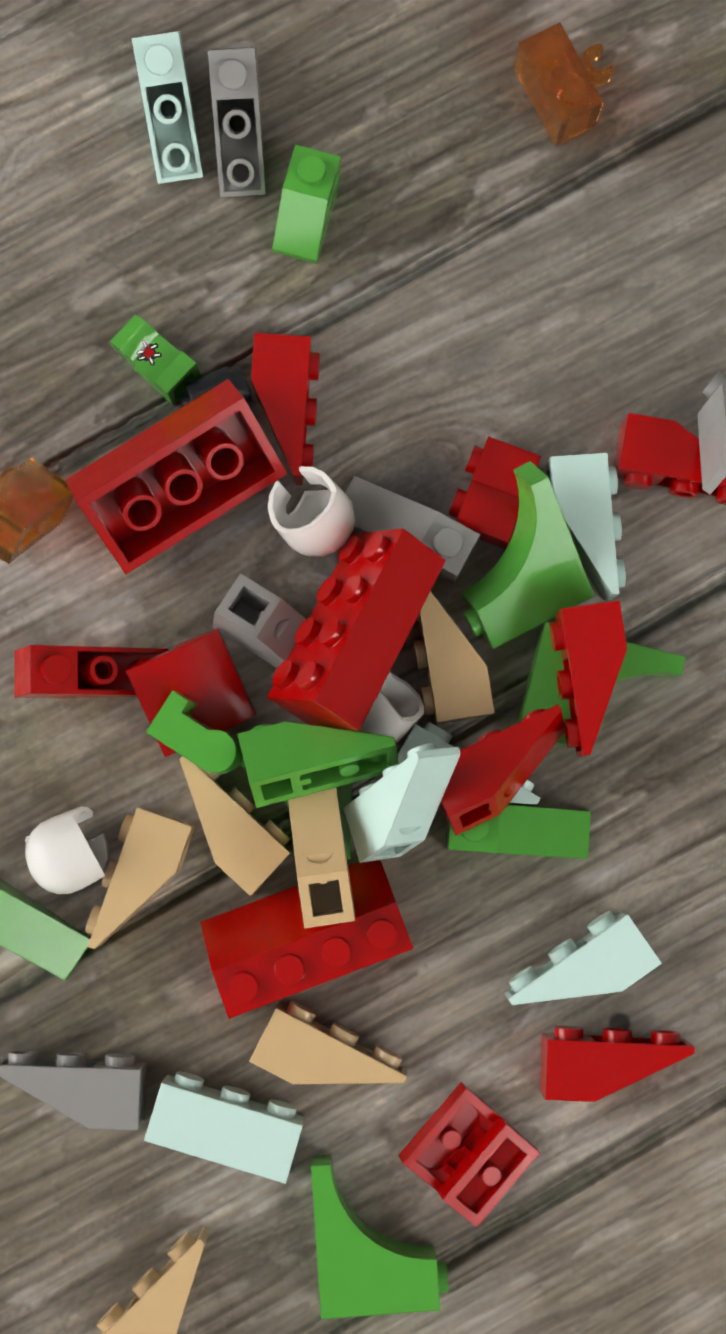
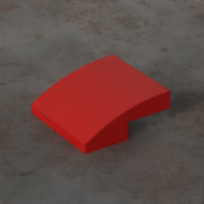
M219 628L179 643L172 650L129 666L126 670L149 724L152 723L172 690L182 693L198 703L191 715L213 730L226 731L256 715V711ZM157 740L164 757L177 753Z
M460 1082L398 1156L405 1166L434 1188L443 1201L475 1227H478L540 1152L465 1084Z

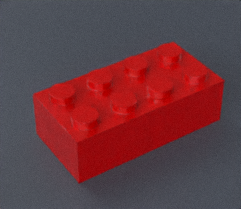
M227 379L67 478L66 482L76 503L126 575L288 473L246 400L231 381Z
M404 528L355 533L347 539L338 552L339 561L332 575L318 589L316 595L318 601L312 613L296 631L294 638L296 643L287 660L279 665L273 675L272 683L274 685L267 698L308 725L360 731L446 562L444 558Z

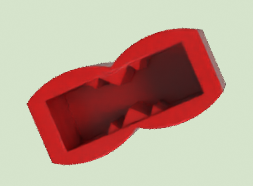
M488 436L484 448L474 446L465 472L473 475L467 491L458 488L448 515L456 517L458 523L479 533L480 540L506 549L514 531L519 510V491L514 469L529 461L538 467L541 456Z

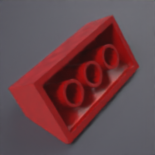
M381 860L357 862L348 866L356 916L355 921L304 929L299 887L296 885L200 922L212 974L229 1019L414 949Z

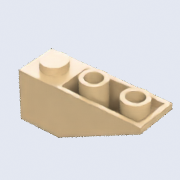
M430 591L416 621H419L422 640L413 641L417 668H426L429 682L428 687H421L425 716L434 714L435 725L492 716L495 712L487 665Z
M182 756L179 760L214 862L249 896H252L292 853L286 846L291 838L272 820L263 825L250 813L256 805L236 787L229 793L216 781L220 774L205 771Z
M337 787L289 799V813L304 929L355 921L356 916Z
M137 808L134 815H126L118 835V841L124 843L118 861L110 860L102 880V887L108 888L102 907L98 905L93 907L86 924L85 932L92 934L87 947L96 949L103 945L182 870L197 826L146 808Z
M290 1001L288 1007L278 1003L249 1060L254 1065L291 1084L404 1083L407 1078L406 1068L400 1066L402 1061L400 1056L378 1045L374 1052L356 1043L359 1036L353 1031L336 1023H333L331 1029L314 1021L315 1012L294 1001Z
M204 1226L194 1237L189 1232H186L168 1251L167 1254L171 1260L159 1272L154 1267L150 1268L133 1286L132 1290L136 1294L124 1308L117 1302L99 1320L96 1325L101 1330L99 1334H177L209 1230Z

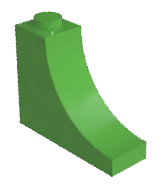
M531 461L514 469L519 491V510L516 527L505 552L495 566L481 580L461 592L469 608L462 612L468 628L475 638L482 635L493 649L554 618L561 608L575 607L594 597L549 477Z
M545 622L540 627L517 723L521 722L528 713L534 710H547L557 704L562 709L563 720L571 718L568 699L561 700L558 692L556 672L557 670H563L561 651H553L549 632L550 622ZM626 642L627 651L616 683L635 677L677 678L682 675L686 657ZM565 734L561 736L554 746L561 747L566 744Z
M332 1154L312 1156L311 1177L321 1319L440 1311L439 1293H449L446 1261L437 1262L435 1246H420L399 1242L374 1230L355 1213L341 1192L333 1168Z

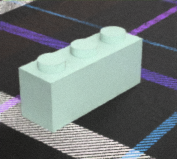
M178 1071L175 1077L167 1075L160 1085L144 1141L286 1184L305 1117L296 1114L297 1107L273 1099L269 1100L268 1105L249 1100L251 1095L249 1092L233 1086L224 1085L222 1091L203 1086V1078L187 1072Z

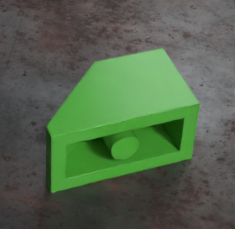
M295 144L282 188L272 248L274 253L317 264L341 182V156Z

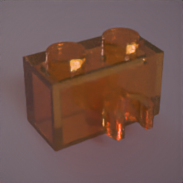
M560 22L519 42L513 68L555 146L596 126L604 102L595 86H602L608 83L615 70L613 65L601 70L595 69L591 65V62L598 60L602 56L603 47L601 44H595L587 48L580 60Z
M32 457L16 468L8 467L0 475V559L8 564L62 524L73 500V495L67 482Z

